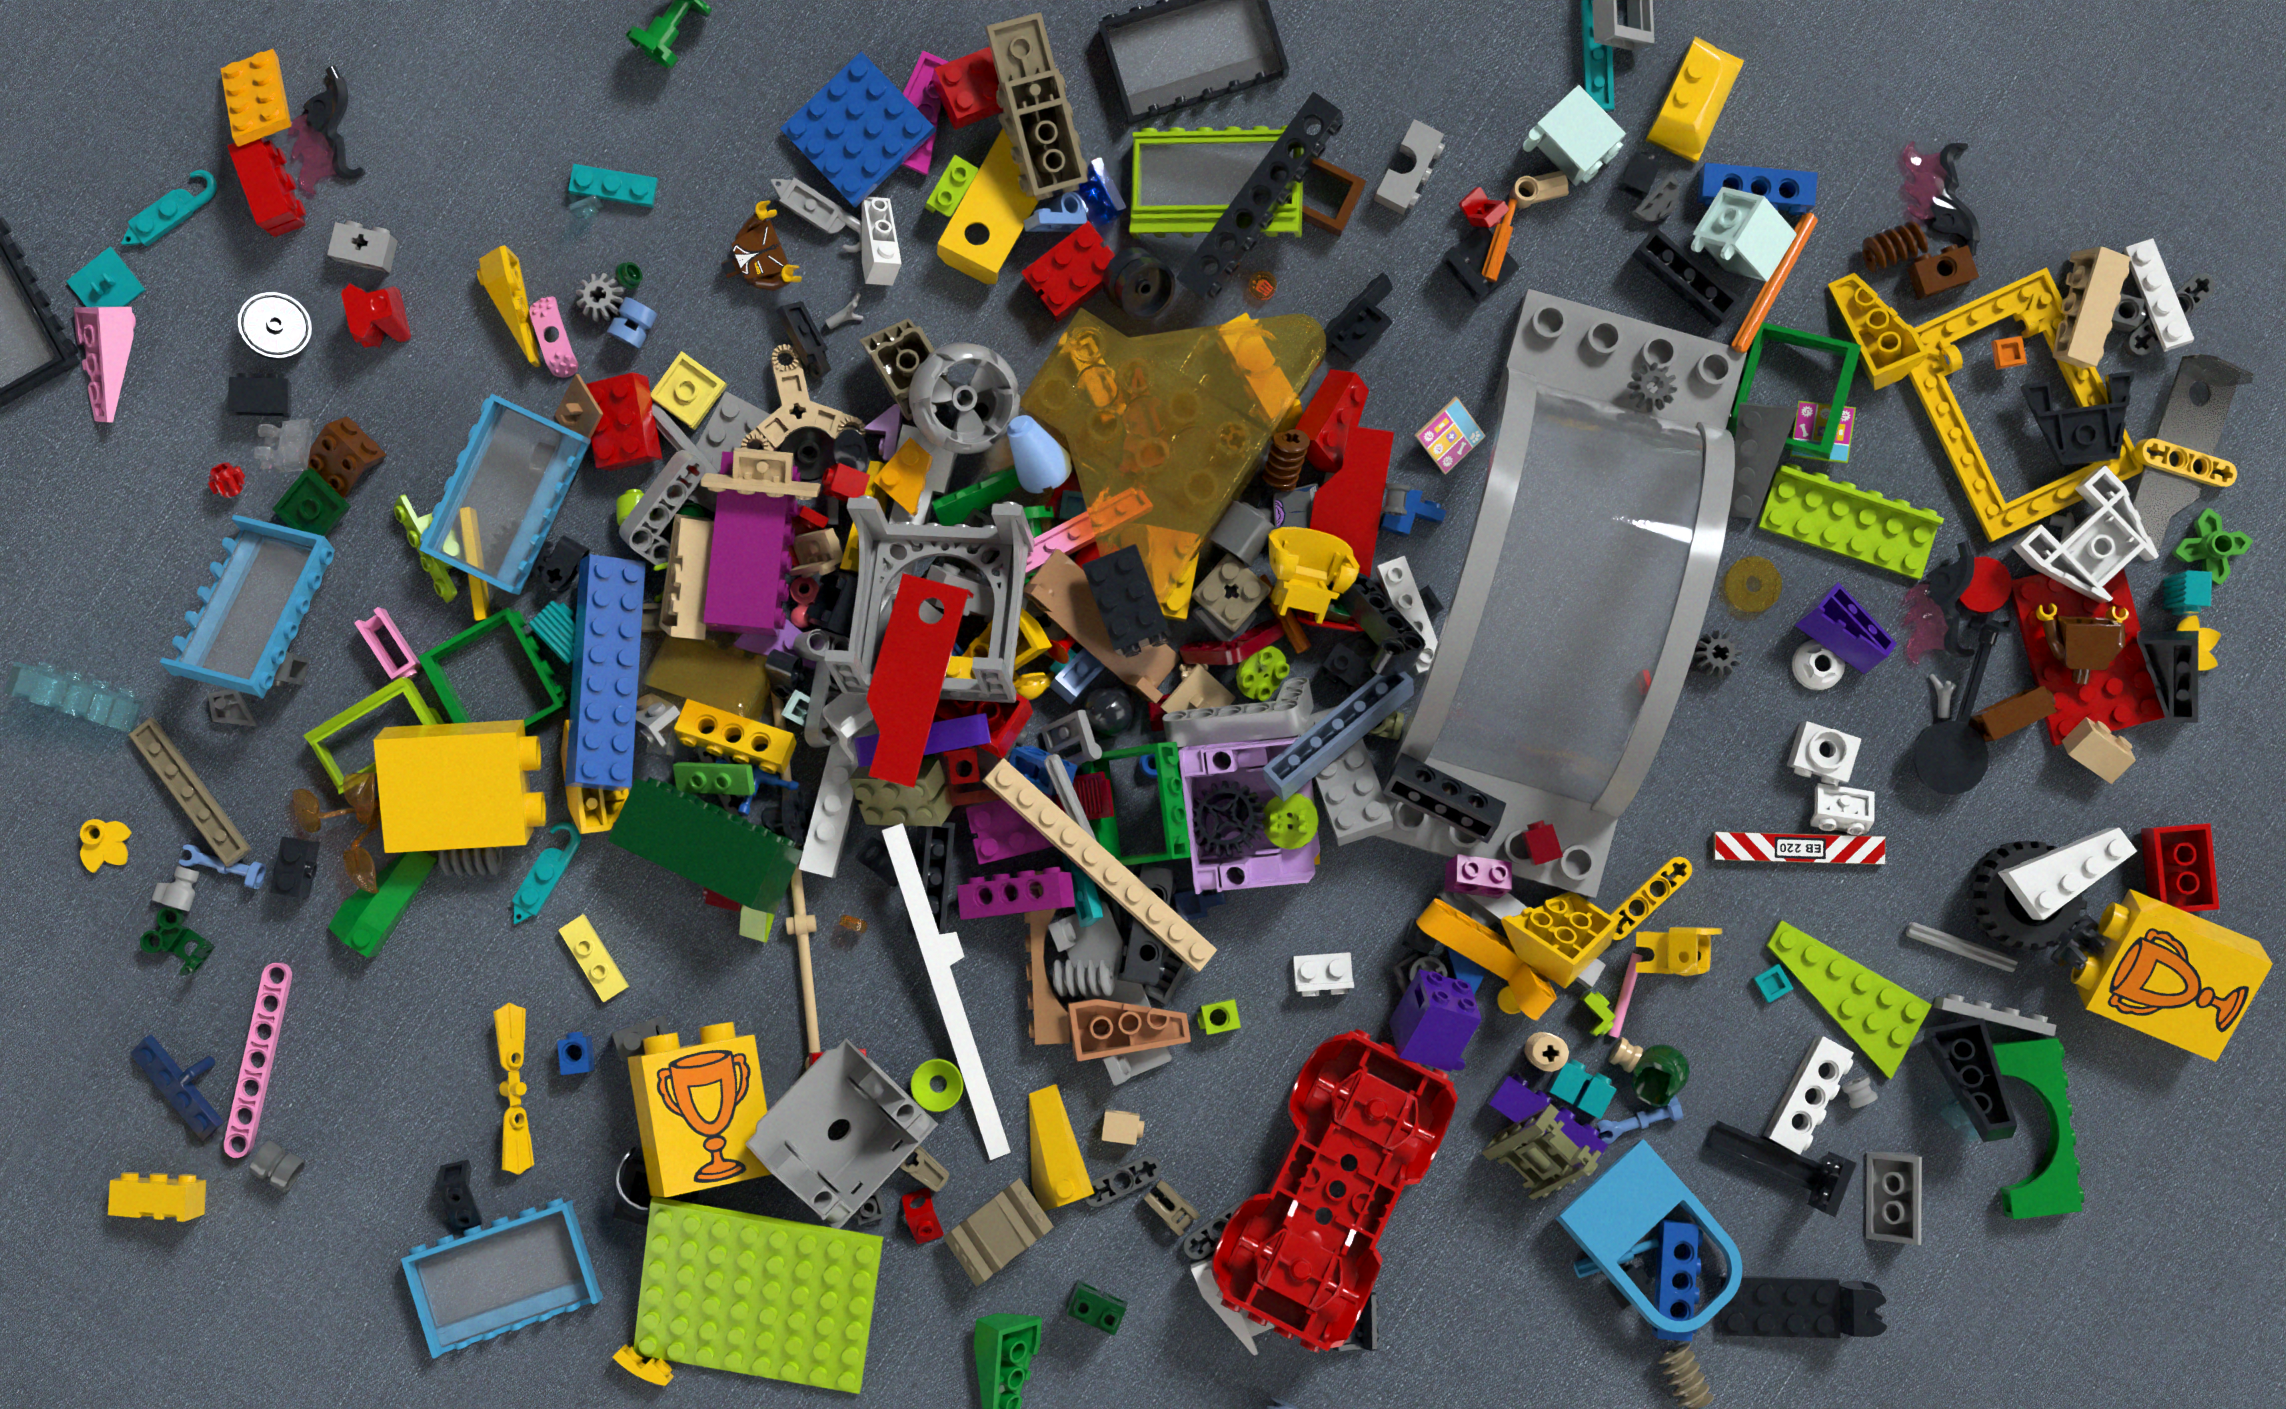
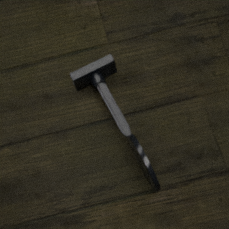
M1991 613L1971 617L1968 628L1980 632L1978 638L1979 646L1955 721H1944L1932 725L1921 734L1914 748L1913 762L1917 775L1927 787L1938 793L1956 795L1970 791L1981 782L1988 769L1989 753L1985 740L1976 729L1969 726V720L1991 648L1995 646L1998 635L2013 633L2016 621L1998 622L1993 620L1994 614Z

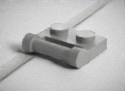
M1085 710L1076 711L1041 728L1047 751L1050 754H1058L1060 758L1075 765L1086 761L1093 762L1102 756V750L1095 743ZM1081 743L1083 751L1068 758L1063 756L1062 751Z

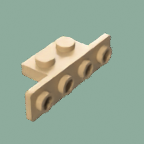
M745 448L734 449L733 475L705 473L701 479V486L708 487V490L714 492L735 489L740 494L749 495L754 494L755 491L766 492V495L770 497H782L784 494L795 495V498L800 500H811L813 497H817L821 484L792 481L793 453Z

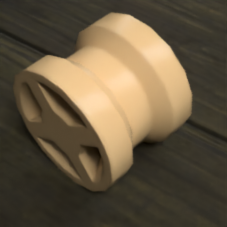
M1621 1037L1610 1054L1609 1062L1614 1065H1622L1623 1070L1630 1073L1638 1063L1643 1048L1638 1045L1632 1046L1627 1039Z

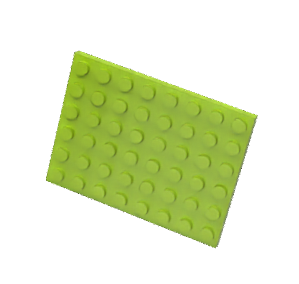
M653 1197L650 1203L633 1350L640 1356L661 1358L674 1362L860 1394L884 1237Z

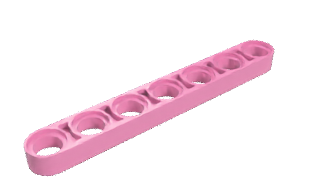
M284 963L269 964L262 973L224 1140V1150L233 1158L248 1155L254 1147L292 980L291 968ZM276 967L281 968L284 972V979L279 984L274 983L270 978L271 971ZM269 995L274 996L278 1001L277 1009L273 1012L266 1010L264 1007V1000ZM263 1023L268 1024L272 1030L271 1036L267 1040L261 1039L257 1033L258 1027ZM255 1052H261L265 1057V1063L261 1068L254 1067L251 1062V1057ZM248 1080H254L258 1083L259 1090L255 1096H250L245 1091V1084ZM242 1108H247L252 1113V1120L249 1124H243L239 1121L238 1114ZM236 1136L242 1137L246 1142V1147L242 1152H236L232 1147V1141Z

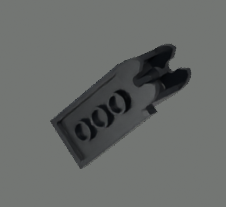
M1721 1276V1289L1725 1284L1727 1276ZM1742 1276L1736 1294L1721 1309L1722 1335L1841 1338L1840 1333L1853 1337H1874L1884 1333L1887 1329V1325L1882 1322L1883 1317L1875 1312L1876 1308L1885 1304L1887 1300L1877 1285L1866 1281H1846L1839 1284V1278Z

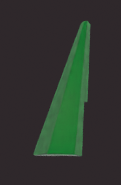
M1015 465L986 476L979 483L932 501L931 503L939 524L954 527V525L960 524L1019 487L1021 484L1017 477Z

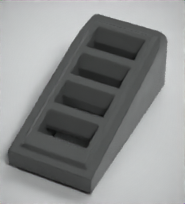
M1169 947L1166 948L1165 952H1162L1161 963L1166 961L1177 967L1178 971L1175 972L1164 965L1163 974L1173 979L1172 982L1164 978L1158 980L1159 985L1167 988L1166 993L1152 985L1143 986L1146 995L1164 1005L1169 1001L1188 967V964L1169 955L1170 952L1175 954Z

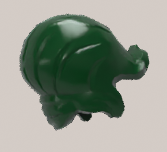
M1657 1044L1650 1046V1048L1643 1051L1638 1063L1634 1067V1076L1631 1082L1634 1094L1654 1107L1667 1106L1670 1100L1684 1088L1688 1081L1690 1073L1688 1061L1679 1050L1670 1045Z

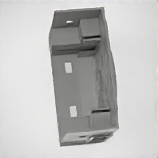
M846 1038L836 1049L826 1050L756 1123L755 1134L745 1144L773 1175L808 1204L822 1220H826L832 1228L840 1229L933 1131L938 1123L869 1057L867 1058ZM839 1119L848 1120L849 1130L847 1134L839 1140H830L828 1138V1129L831 1124ZM902 1140L903 1143L893 1152V1147ZM861 1182L863 1185L853 1195L851 1192Z

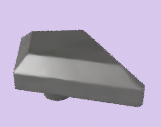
M228 689L208 694L213 722L248 726L258 725L239 691Z

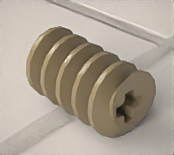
M1684 1343L1666 1351L1664 1356L1658 1360V1363H1668L1669 1365L1662 1372L1664 1375L1673 1374L1674 1376L1667 1383L1669 1386L1678 1385V1388L1672 1392L1673 1396H1683L1677 1403L1678 1407L1687 1406L1688 1409H1698L1713 1401L1714 1396L1711 1393H1707L1710 1387L1707 1383L1703 1382L1705 1376L1702 1372L1698 1371L1700 1368L1699 1363L1692 1361L1695 1358V1354L1693 1351L1688 1350L1690 1343Z

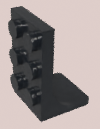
M1136 544L1082 564L1113 649L1119 656L1123 655L1126 658H1130L1142 653L1141 648L1152 645L1153 648L1169 642L1168 637L1173 635L1161 610Z

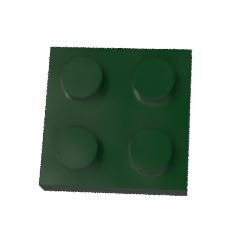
M306 468L272 510L290 528L325 536L326 538L352 506L313 468Z

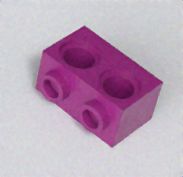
M1457 854L1446 863L1445 891L1499 899L1511 890L1512 862Z

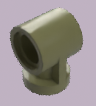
M1393 711L1381 721L1378 728L1371 729L1367 734L1399 740L1404 713Z

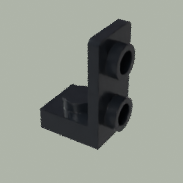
M469 1159L441 1165L439 1170L437 1189L455 1231L482 1224V1217L469 1187L472 1171Z

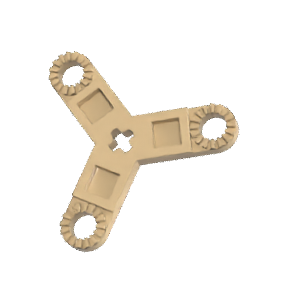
M783 344L774 349L771 356V365L781 407L746 435L741 442L740 448L747 449V445L750 442L756 441L763 446V450L776 451L790 432L804 426L821 428L828 432L835 441L840 430L847 425H854L862 436L865 437V424L858 417H853L810 401L800 356L794 346ZM782 353H788L793 357V363L789 366L781 365L777 357ZM795 406H798L799 410L805 411V413H802L801 419H797L795 415H790Z

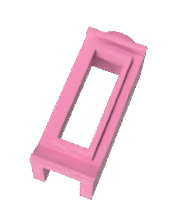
M377 607L374 609L375 616L366 622L362 620L356 621L355 625L391 680H397L400 677H410L412 679L418 674L416 670L422 667V664L399 632L386 609ZM383 626H386L409 661L400 668L376 634V631Z

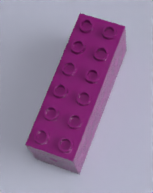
M722 451L720 474L733 475L734 452ZM793 462L792 481L801 482V473L798 472V467ZM726 489L725 491L718 492L703 621L711 631L779 637L780 629H785L786 613L783 612L782 605L783 601H788L789 585L786 584L785 577L786 573H791L792 556H789L788 549L789 545H794L795 528H792L791 523L792 517H797L798 500H795V495L784 494L782 497H770L766 495V492L756 491L754 494L746 495L738 493L735 489Z

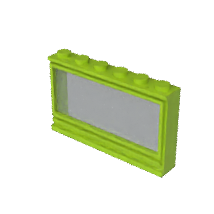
M1288 125L1281 126L1280 130H1269L1266 126H1254L1252 130H1241L1239 127L1229 126L1225 127L1224 131H1213L1210 127H1198L1196 131H1185L1184 128L1173 127L1169 128L1168 132H1158L1154 128H1143L1141 132H1133L1130 234L1134 239H1140V234L1151 233L1157 238H1166V233H1181L1186 238L1194 237V233H1209ZM1294 148L1290 152L1289 157L1294 159L1301 157L1304 149ZM1277 171L1273 175L1272 180L1281 182L1285 179L1287 173L1285 171ZM1303 181L1301 183L1296 182L1291 189L1292 195L1284 206L1279 205L1273 214L1275 218L1266 230L1262 228L1260 232H1265L1269 237H1277L1278 232H1293L1295 237L1302 236ZM1259 195L1256 198L1255 204H1266L1269 200V195ZM1242 218L1239 221L1238 227L1241 229L1248 228L1252 223V218Z

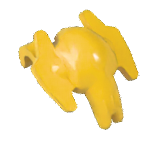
M1014 671L1012 682L1017 694L1028 700H1033L1040 694H1043V691L1050 686L1053 681L1054 672L1051 671L1047 675L1045 673H1029L1019 676Z

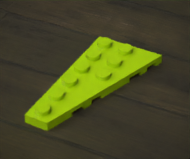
M1779 920L1766 946L1795 975L1803 987L1816 998L1844 1032L1857 1043L1864 1054L1877 1065L1885 1077L1891 1080L1932 1005L1797 928Z

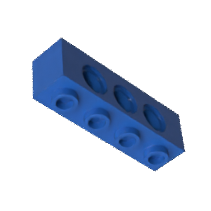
M1704 163L1699 170L1697 203H1705V207L1709 208L1723 187V183H1730L1735 190L1752 193L1751 185H1757L1762 189V196H1765L1777 211H1789L1790 215L1795 216L1805 215L1806 212L1808 213L1815 206L1818 172ZM1779 188L1788 189L1790 198L1782 197L1779 193Z
M1661 1219L1658 1226L1659 1246L1657 1247L1654 1308L1668 1319L1684 1321L1694 1316V1304L1698 1305L1699 1288L1695 1287L1696 1275H1700L1701 1259L1697 1258L1698 1246H1702L1703 1231L1699 1229V1224L1694 1221ZM1678 1244H1685V1255L1676 1258L1674 1256L1675 1247ZM1677 1273H1683L1685 1276L1683 1284L1674 1287L1672 1285L1673 1276ZM1676 1302H1682V1312L1676 1316L1671 1315V1306ZM1652 1326V1334L1657 1339L1692 1341L1693 1333H1697V1329L1689 1332L1673 1333Z

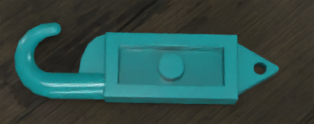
M196 170L190 173L191 178H205L207 181L206 189L195 197L184 189H173L128 221L129 227L121 244L124 246L144 244L148 247L193 215L194 211L215 196L217 182L214 176L205 170Z
M567 821L559 822L550 829L551 834H554L559 829H566L570 832L571 839L564 851L548 848L541 852L512 899V902H514V924H518L533 915H539L567 870L568 864L581 843V834L573 823Z

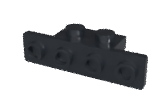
M1384 272L1371 280L1367 288L1357 298L1352 299L1347 307L1337 317L1333 318L1317 337L1310 340L1304 349V353L1313 366H1316L1333 348H1336L1351 362H1354L1392 324L1390 317L1376 307L1393 290V286Z

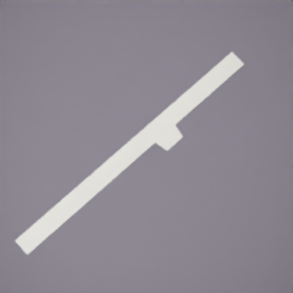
M902 823L882 830L989 1158L992 1160L1010 1153V1149L950 969V965L962 959L964 954L956 932L939 935Z

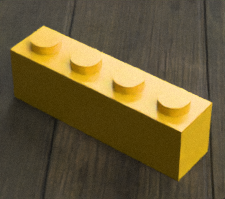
M1022 607L1014 671L1052 647L1039 622ZM993 619L987 625L988 627L984 632L974 639L967 651L960 657L988 658Z

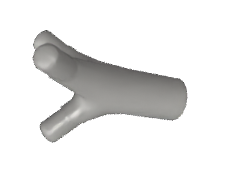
M856 293L853 300L845 308L825 320L830 329L847 320L863 321V316L853 313L861 297L859 293Z
M1931 674L1929 678L1934 683L1938 695V717L1950 718V698L1956 688V684L1946 681L1943 687L1938 678Z

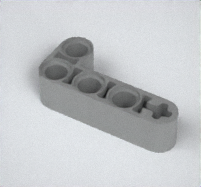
M681 450L676 452L620 527V537L634 551L655 565L668 561L670 543L660 534L704 476V463L690 451ZM675 485L673 491L667 494L668 488ZM658 508L657 512L650 517L651 511ZM640 531V535L637 538L632 539L633 535L636 532ZM661 546L660 551L654 554L655 549Z
M821 629L798 634L794 640V650L798 656L816 661L804 732L806 742L813 748L830 746L839 740L836 733L823 717V708L826 701L829 704L842 694V691L835 679L834 683L831 682V672L824 659L826 650H835V646L838 650L848 651L850 640L844 636ZM810 639L813 641V644H814V648H813V649L811 648V646H810V644H809V640H810Z

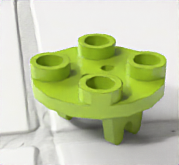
M1268 645L1241 662L1235 672L1237 675V686L1245 696L1261 701L1268 700L1279 687L1282 680L1289 674L1290 666L1286 663V658L1279 649Z
M1294 793L1285 801L1277 795L1268 802L1263 810L1267 817L1261 821L1266 827L1264 833L1272 843L1280 848L1290 850L1301 848L1313 839L1318 830L1319 817L1313 801L1302 794ZM1288 813H1292L1293 816L1288 817ZM1288 824H1292L1293 828H1288Z

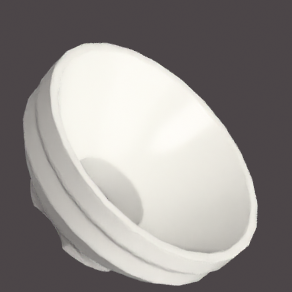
M1815 639L1800 645L1792 659L1794 676L1804 687L1812 690H1824L1832 687L1841 679L1845 669V660ZM1819 655H1825L1830 660V667L1825 672H1821L1815 667L1814 662Z

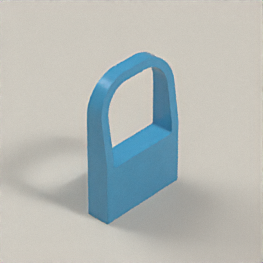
M1644 1139L1633 1144L1555 1217L1642 1317L1651 1325L1663 1331L1680 1333L1700 1328L1733 1298L1741 1283L1742 1260L1733 1240ZM1678 1203L1718 1246L1727 1264L1726 1281L1719 1293L1698 1313L1684 1321H1674L1661 1315L1617 1264V1260Z

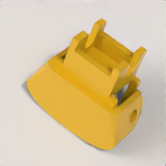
M1280 527L1272 530L1268 534L1269 562L1277 577L1271 595L1273 604L1279 605L1277 611L1280 615L1284 616L1288 607L1316 613L1315 621L1322 624L1331 598L1337 599L1340 595L1339 593L1344 594L1352 586L1359 573L1360 565L1353 556L1352 548L1342 539L1317 530L1301 527ZM1331 581L1334 582L1332 591L1328 590L1326 586Z
M1670 927L1669 932H1636V946L1651 948L1655 954L1652 961L1636 962V972L1675 973L1681 976L1708 972L1711 961V935L1722 934V928ZM1698 951L1701 953V959H1700L1699 961H1698Z

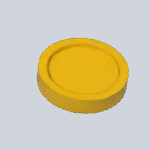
M1510 986L1502 988L1497 996L1499 1008L1508 1014H1516L1522 1011L1516 1002Z

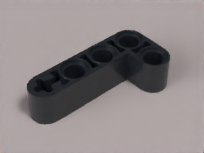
M1358 573L1352 586L1344 594L1340 593L1338 601L1378 645V649L1370 662L1371 668L1377 674L1386 677L1412 669L1425 648V640L1366 575Z

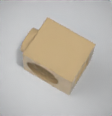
M1106 1109L1102 1140L1136 1145L1137 1138H1143L1145 1121H1139L1140 1113Z

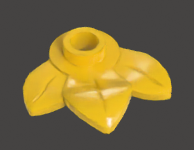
M2196 615L2186 617L2180 621L2176 631H2199V671L2210 670L2218 666L2215 657L2209 651L2217 644L2221 634L2210 628H2200L2199 619Z
M91 819L85 822L80 829V838L84 843L80 851V857L85 867L90 872L95 873L104 861L114 865H125L128 859V851L123 841L132 834L130 829L124 823L118 821L105 823L99 819ZM95 828H97L100 831V835L97 839H95L92 835V832Z

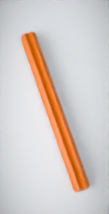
M1806 213L1801 216L1794 229L1797 234L1768 282H1765L1731 344V348L1735 352L1746 353L1818 222L1813 213Z

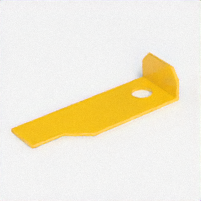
M1003 128L937 244V255L947 265L985 284L997 283L999 270L1025 227L1024 220L1031 216L1039 200H1036V196L1027 197L1026 192H1022L1018 181V176L1021 175L1019 165L1014 163L1011 155V148L1014 146ZM975 223L984 225L990 233L988 241L982 245L970 244L964 235L969 225Z

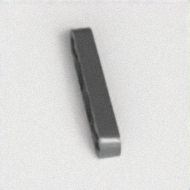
M2205 273L2196 274L2175 291L2177 298L2182 299L2186 303L2185 318L2214 292L2215 282L2210 275ZM2203 282L2202 291L2196 293L2193 297L2188 294L2197 287V283ZM2150 316L2125 339V350L2132 357H2142L2151 352L2160 343ZM2148 334L2150 338L2142 344L2141 348L2136 349L2134 346L2137 343L2136 340Z

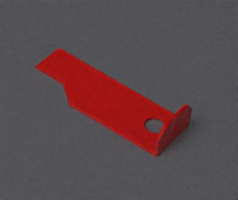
M1349 425L1342 468L1315 491L1309 529L1331 534L1345 541L1352 548L1353 556L1360 565L1359 573L1366 575L1370 579L1394 432ZM1301 609L1296 611L1297 620L1307 625L1354 632L1364 631L1352 616H1350L1347 624L1330 621L1326 618L1320 624L1314 619L1316 613Z
M902 574L866 697L880 731L869 777L911 788L915 787L967 599H973L974 596L970 590ZM929 598L940 600L944 606L943 617L933 624L924 622L919 615L921 604Z

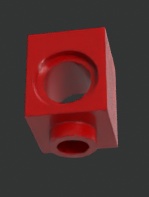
M841 463L835 464L827 468L823 474L822 484H824L822 493L848 503V498H858L865 494L870 475Z

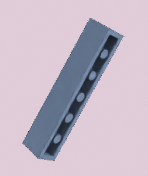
M1405 671L1387 677L1379 674L1375 675L1262 768L1267 785L1283 801L1287 800L1413 696V679Z

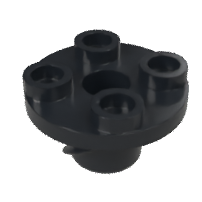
M800 789L786 790L782 797V803L778 807H769L762 811V827L771 830L774 834L782 835L795 841L794 847L805 846L806 834L804 826H809V812L807 809L802 808Z

